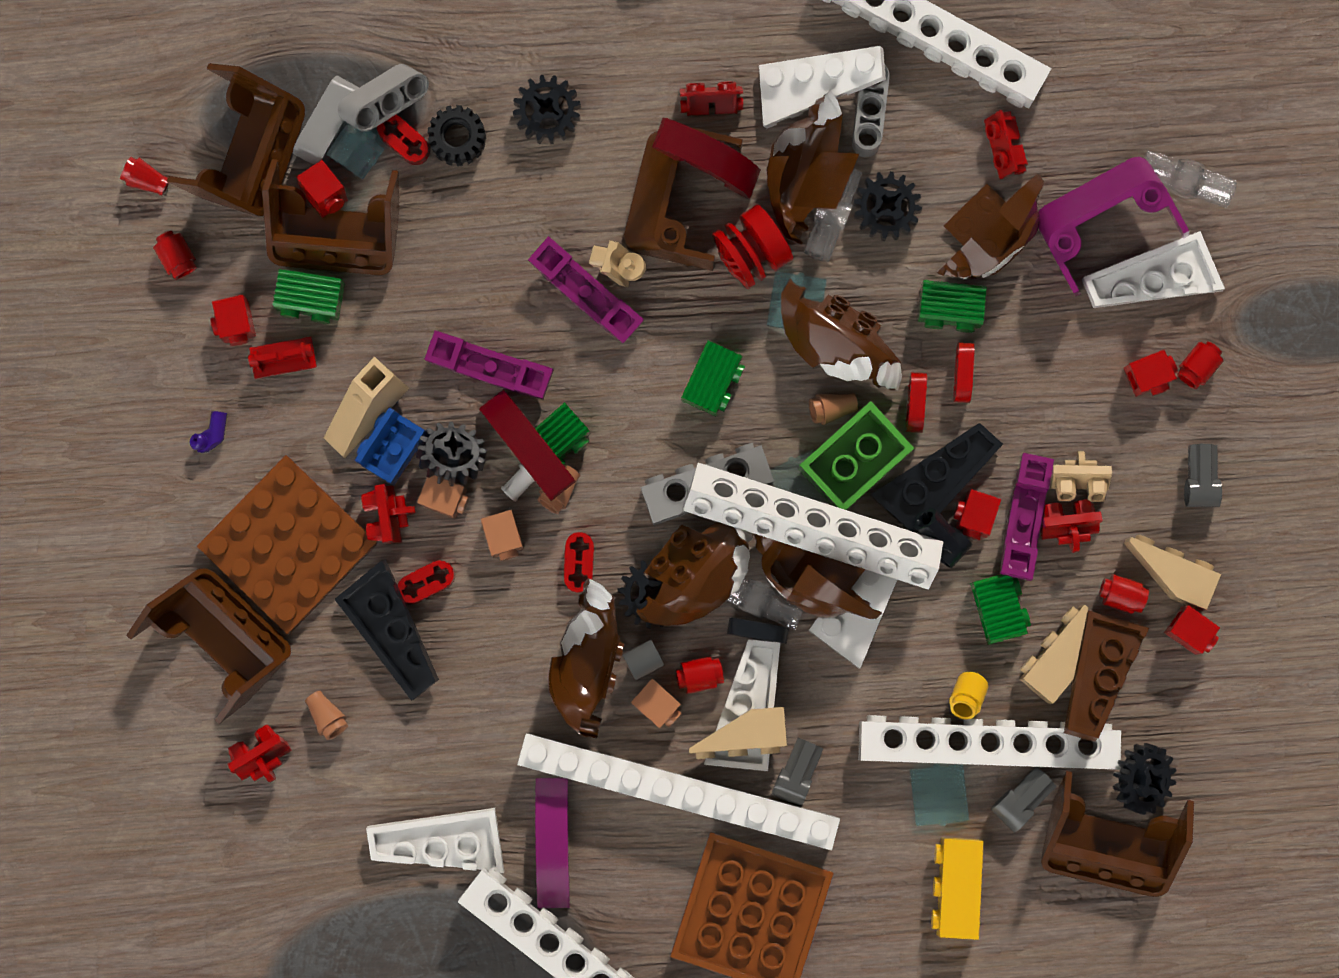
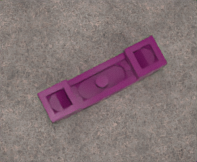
M549 236L528 259L561 293L622 344L644 321L625 302L615 297L575 262L572 256Z
M434 330L424 358L429 363L458 374L543 400L554 371L553 368L501 354Z
M1023 453L1021 456L1003 545L1000 570L1002 575L1029 581L1033 580L1038 554V538L1054 459Z
M536 778L535 850L537 908H570L567 778Z

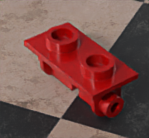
M733 81L718 82L717 87L705 88V83L686 84V89H680V97L686 96V100L680 101L681 113H687V116L709 115V103H715V114H737V111L743 110V98H737V94H743L742 86H736V82Z
M999 110L985 119L984 123L985 133L990 141L993 153V163L1001 180L1012 173L1020 175L1027 172L1026 166H1028V161L1026 160L1023 145H1012L1011 142L1021 138L1016 117L1012 116L1011 111L1003 112V110Z
M312 337L249 348L250 355H248L250 368H253L254 379L317 368Z

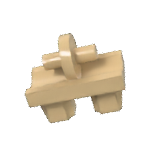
M609 241L608 248L594 245L589 264L600 268V273L607 275L619 286L628 287L629 281L640 279L646 271L645 260L636 253H630L619 242Z
M1077 451L1076 460H1065L1064 465H1053L1051 489H1055L1058 501L1075 500L1076 489H1086L1088 500L1091 502H1104L1106 492L1110 486L1112 466H1097V461L1085 460L1084 451Z

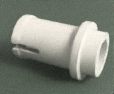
M521 463L518 465L520 469L501 487L504 493L514 502L535 481Z

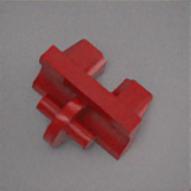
M385 484L375 485V490L361 495L364 511L378 510L380 521L366 524L367 539L390 544L401 543L400 528L409 527L407 515L416 513L415 506H406L404 495L395 496L394 486H386Z
M1085 499L1074 502V514L1064 515L1062 504L1060 503L1046 504L1041 527L1042 540L1057 538L1058 545L1069 544L1071 552L1075 553L1080 551L1081 542L1091 541L1090 534L1099 533L1100 523L1103 521L1101 511H1095L1090 500Z
M265 725L254 734L259 743L258 746L250 750L247 744L241 741L228 748L232 762L227 765L233 774L236 773L242 781L251 776L255 782L264 776L268 782H273L276 780L273 770L282 765L279 758L292 751L287 741L269 725Z

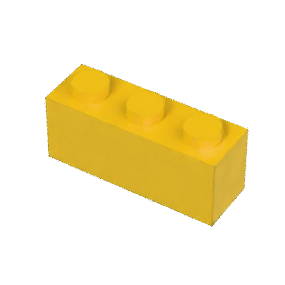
M941 837V844L935 845L934 853L935 864H940L939 877H934L933 896L938 897V910H932L931 928L937 929L936 935L941 938L979 940L983 841L979 839Z

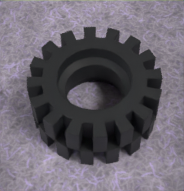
M451 105L447 106V110L444 112L440 109L437 112V117H432L430 121L431 127H428V140L434 154L437 155L438 159L446 161V164L451 166L452 163H456L457 166H463V162L472 163V159L474 157L478 158L481 155V149L484 150L486 133L480 117L474 114L472 109L468 107L463 109L462 105H456V108L453 109ZM453 125H462L469 131L467 142L460 147H453L445 141V133Z

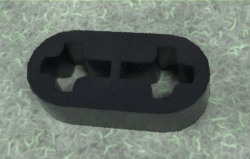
M729 618L727 634L787 644L789 628Z

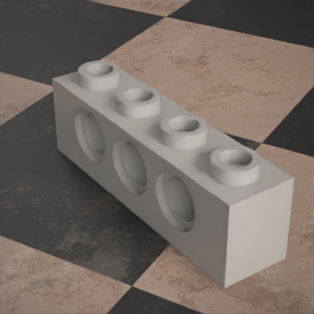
M749 443L736 448V454L724 458L723 453L705 459L706 465L726 472L731 465H741L745 470V478L767 485H773L774 483L762 445L754 448L753 443ZM693 464L676 469V475L664 479L663 474L645 480L646 485L641 487V492L653 526L690 514L683 511V507L696 469ZM673 485H679L685 490V497L677 502L672 501L667 496L668 489Z

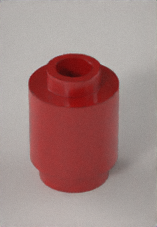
M171 230L156 238L157 244L153 249L168 275L172 274L173 278L177 280L197 269L194 263L196 258L181 233L174 234Z
M1207 341L1205 344L1198 342L1179 365L1180 370L1177 376L1189 387L1198 389L1200 385L1207 383L1224 362L1220 356L1222 351L1212 342Z
M1112 574L1109 579H1103L1099 596L1103 597V605L1131 614L1134 612L1142 613L1148 600L1149 589L1144 588L1142 583Z
M711 657L681 662V669L675 670L679 689L685 688L686 694L717 688L718 684L724 683V675L719 658L712 659Z

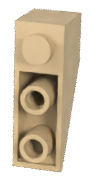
M373 357L352 380L324 439L346 458L373 429L379 415L383 412L386 413L388 408H392L408 391L409 387L376 357Z
M1136 535V538L1130 537L1125 539L1124 545L1171 600L1183 605H1189L1198 611L1208 609L1221 574L1213 571V565L1196 559L1195 563L1183 559L1184 553L1170 547H1166L1165 551L1153 546L1155 541L1142 535Z
M1081 605L1077 609L1072 606L1062 617L1061 622L1064 625L1057 634L1051 631L1040 644L1044 649L1038 657L1030 656L1020 668L1023 675L1019 680L1048 704H1053L1074 679L1088 612L1086 605Z
M784 707L751 709L690 747L689 753H696V759L716 758L715 751H728L729 757L747 756L748 749L760 748L761 754L780 753V747L787 746Z

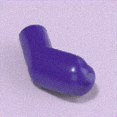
M211 411L209 428L200 434L195 433L190 438L192 449L205 453L222 443L225 435L227 413Z

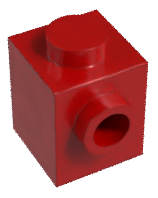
M323 160L296 177L300 190L322 218L329 213L332 214L339 211L344 203L348 201L344 186Z
M243 294L212 301L215 317L210 318L215 336H219L225 343H230V346L246 344L249 342L248 338L256 337L249 300Z
M1165 349L1131 362L1123 368L1135 397L1150 391L1152 396L1170 390L1169 383L1177 379L1175 373L1178 372L1173 357L1171 355L1167 356Z
M970 489L966 494L964 502L959 501L953 516V519L958 520L956 528L963 530L962 534L973 540L980 541L981 537L987 538L991 534L1001 499Z
M1186 605L1180 608L1164 633L1193 654L1198 655L1203 654L1204 651L1209 653L1219 639L1216 633L1220 627L1191 606Z

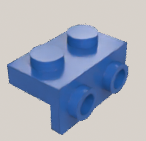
M388 408L386 413L380 414L375 421V430L369 439H365L358 447V456L355 461L394 486L416 453L420 436L425 437L426 430L401 416L392 408Z

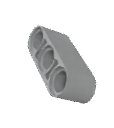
M405 64L395 65L345 96L339 103L338 115L345 122L361 131L367 132L424 97L429 87L428 79L422 73Z
M886 65V80L878 85H872L858 91L852 148L861 157L875 155L882 141L890 78ZM866 104H874L879 112L876 115H868L863 111L862 107ZM863 134H869L875 139V144L865 146L859 141V137Z
M337 75L331 80L294 145V155L313 165L321 160L325 164L328 163L350 125L339 117V103L345 96L360 87Z

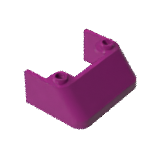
M1141 157L1130 158L1048 203L1038 211L1040 214L1038 229L1075 297L1081 295L1065 265V262L1077 256L1081 250V238L1075 227L1133 196L1138 207L1147 213H1156L1167 208L1183 239L1189 236V229L1170 194L1146 159Z

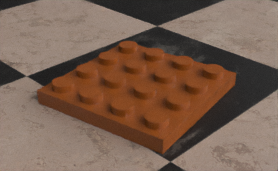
M285 455L197 547L286 634L290 635L378 542L368 540L366 531L291 458Z
M710 832L670 957L732 978H801L833 872Z

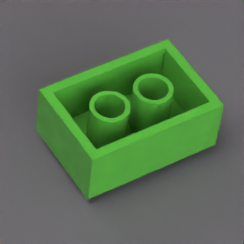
M870 401L799 465L798 470L830 505L848 510L909 455L914 447Z

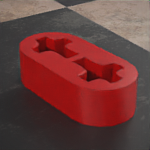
M394 115L377 126L378 134L383 142L407 163L420 165L427 161L430 154L427 141L401 117ZM388 123L392 126L396 123L398 124L397 129L402 135L400 139L393 133H390L388 136L386 135L387 130L385 126ZM407 140L414 146H417L419 143L422 144L420 146L422 154L418 156L414 153L412 156H409L410 150L405 144Z
M957 343L953 387L954 402H971L975 354L973 343Z
M910 373L906 432H923L927 373Z
M583 532L573 533L568 537L565 544L564 583L569 590L575 593H582L583 584L585 583L582 582L581 587L577 588L573 581H569V577L576 573V565H582V575L593 580L594 542L589 535ZM577 538H583L584 544L589 545V549L582 552V561L576 560V550L571 549V544H576Z
M438 560L404 576L397 585L404 601L408 604H416L449 588L455 580V571L449 563ZM436 567H440L442 570L448 569L449 574L445 576V583H441L439 580L429 583L427 579L436 574ZM411 581L415 585L423 581L425 586L416 591L417 597L413 598L411 595H404V591L407 589V582Z

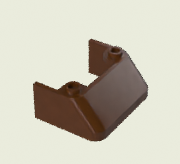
M209 63L207 70L230 81L226 93V101L232 111L240 114L237 127L221 172L215 169H204L197 175L196 180L168 176L167 182L204 200L250 215L264 216L262 188L271 160L278 159L281 185L305 117L304 104L299 98L240 66Z
M696 129L741 153L743 139ZM656 131L649 136L646 143L624 233L625 244L629 250L637 254L713 271L715 255L685 249L686 230L684 226L676 220L665 218L678 161L652 148L658 132Z
M278 159L271 160L262 188L266 249L270 261L283 267L368 275H385L390 272L395 256L400 210L399 171L392 170L386 195L380 194L372 197L368 203L367 213L339 210L332 214L329 213L322 218L315 208L306 207V198L301 190L293 186L280 185Z
M205 568L197 569L148 603L126 635L129 639H133L150 626L160 635L167 638H176L185 632L229 674L221 686L224 696L229 701L215 719L218 724H221L245 705L291 655L289 643L215 572Z
M1066 771L1053 801L1042 850V867L1054 874L1146 896L1158 897L1166 894L1193 843L1194 801L1187 800L1179 819L1162 815L1151 819L1146 829L1084 814L1085 801L1071 793L1073 772Z

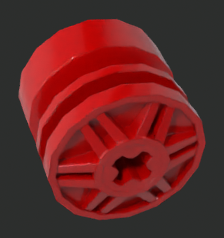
M758 204L740 215V221L744 229L742 232L729 222L725 225L730 239L721 230L712 233L722 262L731 275L738 279L748 290L755 286V281L750 271L759 280L763 281L766 279V274L762 263L765 262L771 269L778 271L794 259L792 251L781 231L768 213Z

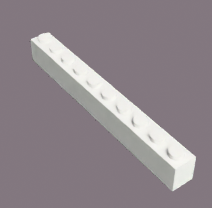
M529 733L525 735L517 764L828 850L833 848L840 818Z

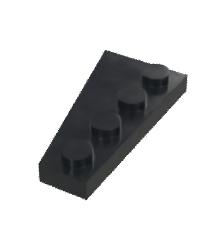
M979 423L870 494V497L903 527L918 533L913 528L915 524L914 518L921 511H925L930 507L941 513L999 450L1003 443Z
M386 559L381 560L336 597L335 601L412 701L435 684L439 678Z

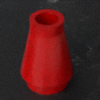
M130 157L120 176V180L125 181L126 186L157 193L161 196L164 195L169 185L167 177L163 176L140 157L138 159Z

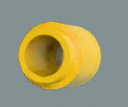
M964 672L958 676L949 700L951 712L956 717L965 720L972 719L980 712L989 688L987 680L975 672Z

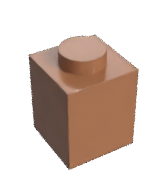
M435 475L430 478L427 477L417 503L422 507L456 519L458 513L463 514L469 501V496L465 495L467 489L456 483L454 486H450L449 481L446 479L441 484H438V477Z
M508 510L482 518L481 522L491 556L493 558L499 556L500 561L519 556L518 550L524 549L513 511Z
M653 679L648 682L631 702L659 728L663 724L669 728L682 714L677 710L681 704Z

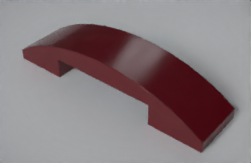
M662 118L652 148L676 161L687 162L724 182V187L746 199L751 198L761 171L755 163L728 145L696 129L668 118Z
M504 389L479 408L550 501L576 482Z

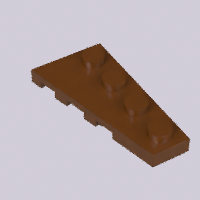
M1092 611L1087 612L1072 682L1064 734L1093 742L1099 738L1115 704L1114 701L1118 692L1122 689L1127 678L1126 675L1131 664L1135 661L1139 652L1138 649L1147 635L1148 627Z

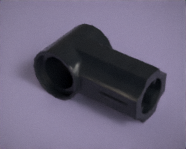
M932 507L921 511L914 518L915 524L913 528L919 534L943 541L940 561L950 569L955 566L973 545L964 534L951 526Z

